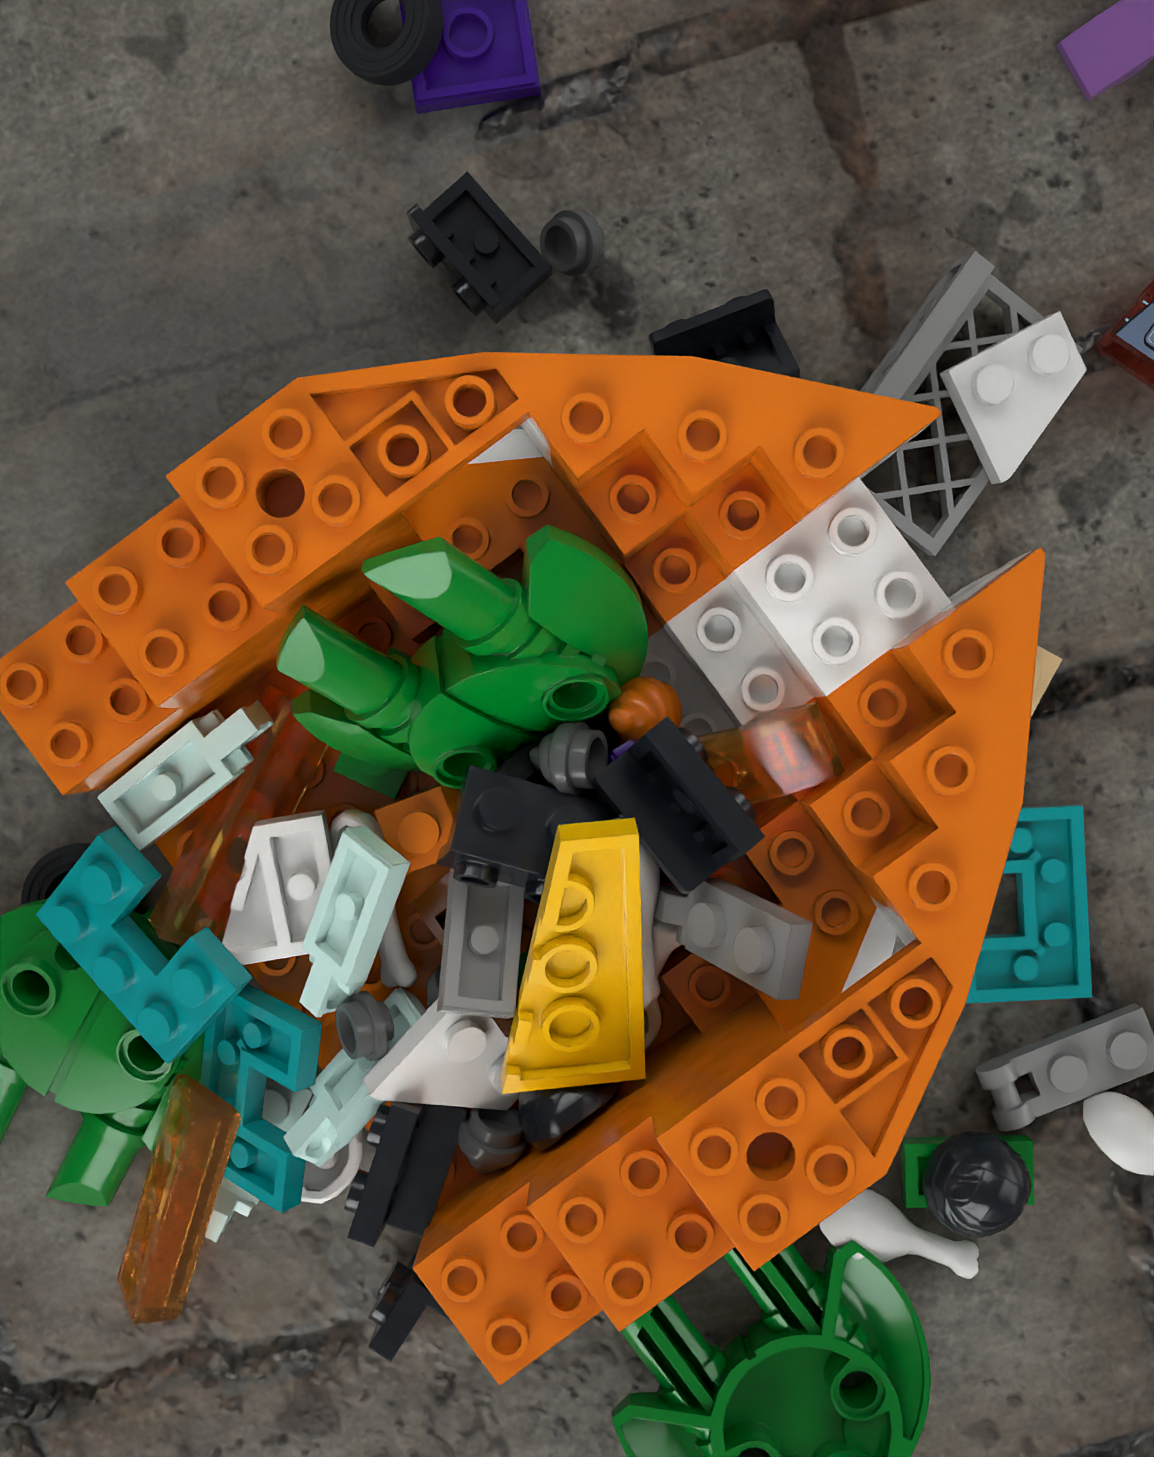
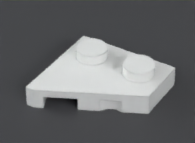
M1060 311L1042 318L939 373L991 484L1002 483L1010 479L1087 370Z
M325 809L258 820L253 826L244 857L245 863L241 877L236 885L230 907L231 913L222 944L241 965L308 954L302 948V944L334 857Z
M438 999L362 1079L369 1095L376 1100L508 1110L518 1099V1092L502 1094L500 1073L509 1038L504 1036L492 1017L437 1012Z

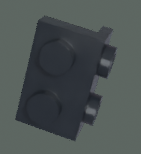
M468 171L424 210L418 204H415L406 212L414 231L408 237V240L432 268H435L441 262L457 280L451 285L453 292L475 316L484 310L497 324L553 274L552 266Z
M763 289L747 296L735 297L714 309L688 319L673 321L664 328L650 333L648 337L652 355L694 356L800 378V368L776 323L774 299L768 289Z
M667 716L645 733L627 751L600 771L593 778V784L621 819L635 818L639 832V842L681 893L686 894L693 891L720 867L746 854L765 835L754 823L756 821V813L749 801L737 789L731 786L725 787L706 764L708 762V755L697 737L684 727L677 728Z
M470 765L463 774L448 841L439 850L437 864L455 869L453 878L468 885L495 888L497 882L500 881L525 888L523 896L530 901L540 904L557 826L608 820L610 805L578 795L565 794L557 789Z
M395 1101L391 1104V1107L383 1104L379 1105L366 1140L367 1145L377 1148L369 1172L361 1169L357 1171L344 1210L355 1213L347 1238L374 1247L386 1225L417 1236H423L425 1228L430 1225L458 1144L461 1121H465L468 1114L467 1107Z
M417 1251L407 1266L399 1261L393 1265L378 1290L377 1295L380 1297L368 1317L377 1323L368 1348L390 1362L427 1306L450 1320L412 1268Z

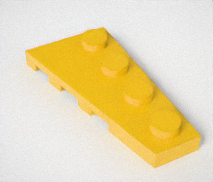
M635 818L557 826L500 1073L502 1094L646 1079L639 832Z

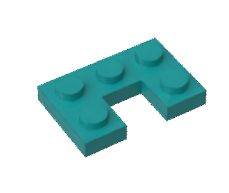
M1072 804L1021 807L1003 874L1016 873L1018 933L985 935L966 1003L1092 997L1083 806Z
M116 825L98 834L36 916L168 1065L194 1043L253 977L208 927L191 936L170 961L161 953L129 917L135 907L159 880L161 874Z
M247 984L205 1029L193 1158L279 1213H283L301 1204L306 1160L292 1154L283 1138L287 1132L262 1118L266 1078H271L293 1092H298L315 1085L322 1022Z

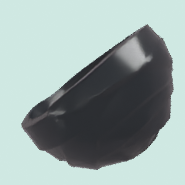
M621 1082L518 1092L519 1121L525 1140L537 1150H543L555 1144L569 1129L607 1104L618 1091Z
M975 1131L955 1134L937 1146L927 1161L922 1179L925 1200L928 1209L935 1219L949 1230L969 1238L991 1236L1010 1227L1022 1214L1025 1205L1028 1203L1032 1188L1029 1171L1018 1153L1006 1141L991 1134Z

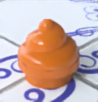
M638 676L627 681L621 687L622 695L613 700L609 706V723L624 742L631 739L637 742L645 733L667 716L678 728L682 718L681 702L674 688L668 683L652 676Z

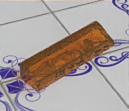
M268 683L259 701L275 723L254 741L245 746L254 758L249 765L243 768L245 772L208 800L150 914L149 922L160 939L183 946L191 936L208 927L222 943L231 913L230 907L236 885L241 877L245 863L244 857L253 826L258 820L294 814L329 746L305 729L293 716L292 700L297 695L272 683Z
M177 1074L176 1079H174L117 1276L131 1320L133 1319L134 1324L174 1320L181 1315L241 1120L239 1112L231 1104L188 1074Z

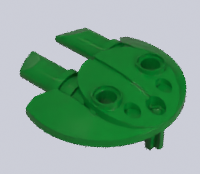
M546 525L526 539L521 583L511 578H499L442 537L429 539L364 560L362 571L365 576L445 628L443 629L442 636L438 638L434 635L420 646L410 661L398 654L385 655L325 617L302 605L280 641L276 662L277 669L309 688L292 700V714L316 738L353 758L391 769L425 772L433 776L441 785L460 789L463 774L470 765L496 772L498 767L514 752L526 746L540 743L545 735L553 733L557 726L564 722H585L591 730L607 719L610 703L622 695L621 687L630 679L638 677L643 669L647 656L648 630L640 595L623 568L606 552L589 541L568 531Z
M48 899L32 901L0 914V1144L28 1086L44 1096L50 1091L55 1093L54 1102L71 1110L80 1111L83 1120L45 1197L70 1203L108 1206L112 1203L139 1148L147 1146L164 1167L188 1171L199 1162L193 1158L205 1031L182 1055L167 1065L36 916ZM165 904L158 911L150 908L143 915L132 911L129 917L170 961L184 945L176 937L181 929V924L172 920L176 910Z
M853 1240L837 1247L832 1244L829 1246L823 1272L817 1269L812 1270L793 1244L789 1245L754 1272L736 1247L726 1253L723 1258L762 1310L759 1316L761 1320L748 1327L749 1335L744 1338L740 1333L725 1346L723 1351L717 1345H709L672 1294L620 1331L659 1383L657 1392L629 1393L611 1411V1418L617 1437L627 1457H738L742 1451L755 1447L766 1451L763 1457H911L925 1424L930 1399L931 1373L927 1342L920 1320L908 1295L894 1274L883 1261ZM856 1253H860L864 1256L860 1260L852 1258V1256ZM853 1371L868 1373L867 1379L855 1388L840 1386L842 1379Z

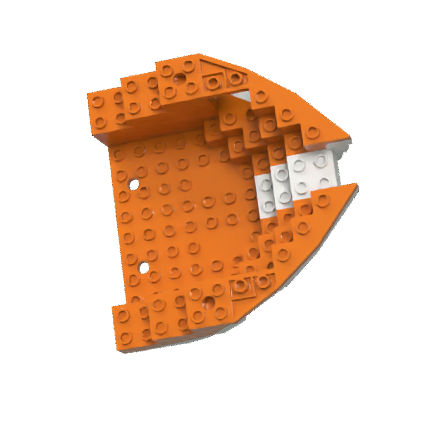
M480 352L297 377L168 473L165 477L180 497L68 579L65 584L78 601L0 658V711L62 795L107 789L191 720L206 716L216 709L219 710L226 720L241 707L245 706L247 708L256 701H260L275 723L254 741L245 746L254 758L249 765L243 768L245 772L154 842L224 936L231 913L232 899L242 870L235 864L232 858V848L239 837L251 835L252 828L258 820L325 809L330 832L332 821L345 810L357 809L369 813L376 818L374 810L382 804L394 800L334 772V766L341 752L316 738L292 714V700L309 688L277 669V651L287 627L302 605H305L339 627L359 634L372 647L385 655L390 647H394L414 656L418 648L434 635L438 638L442 636L443 629L445 628L365 576L362 571L364 560L429 539L442 537L499 578H511L521 583L526 539L544 526L550 525L581 537L603 550L631 578L641 598L648 630L647 656L639 676L655 677L674 688L679 696L682 707V718L679 727L689 730L701 742L708 755V762L706 764L725 787L731 786L737 789L749 801L756 813V821L754 823L765 835L746 854L723 865L708 878H722L812 922L813 925L798 999L776 1000L685 949V945L682 944L671 952L657 977L661 990L657 998L661 1010V1026L657 1037L645 1050L646 1079L622 1081L618 1091L607 1104L569 1129L555 1144L543 1150H537L527 1142L522 1156L515 1163L508 1165L502 1170L491 1172L487 1175L479 1174L477 1169L469 1163L459 1144H457L433 1219L424 1230L412 1268L499 1386L602 1310L619 1332L735 1247L754 1272L885 1176L966 1004L1023 804L1046 553L1041 547L1009 561L1001 568L963 587L950 597H947L861 481L865 475L941 416L942 413L938 407L694 356ZM519 425H521V427H522L523 429H515V428H517ZM621 740L615 746L608 748V752L624 744L625 742ZM410 771L398 798L439 782L425 772ZM437 863L406 874L395 903L405 949L417 973V978L413 985L402 988L414 994L426 1011L428 1009L426 984L430 975L441 965L443 947L411 902L450 871V868L440 866ZM669 882V883H666V884H663V885H674V884H673L672 882ZM525 897L520 954L530 948L539 909V903L530 901ZM898 935L905 944V947L892 956ZM377 951L368 978L360 991H368L376 1001L381 1000L384 1002L396 988L399 989L401 986L388 988L382 983L380 976L381 959ZM310 954L246 964L245 966L265 993L322 1022L318 1065L324 1070L343 1047L336 1028V1011L322 1014V1017L316 1018L299 1002L313 965L309 960ZM517 986L516 1003H517L518 995H519V991H520L519 988H518V986ZM517 1099L511 1107L519 1112V1099ZM386 1101L384 1105L391 1107L394 1101ZM467 1107L468 1114L472 1112L473 1108ZM374 1116L364 1126L368 1132L370 1130Z

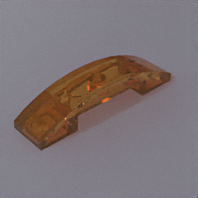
M817 702L761 713L741 727L696 735L707 752L708 762L706 764L725 787L731 786L737 789L750 804L767 801L837 778L845 772ZM620 742L615 746L608 748V752L624 744L625 742Z

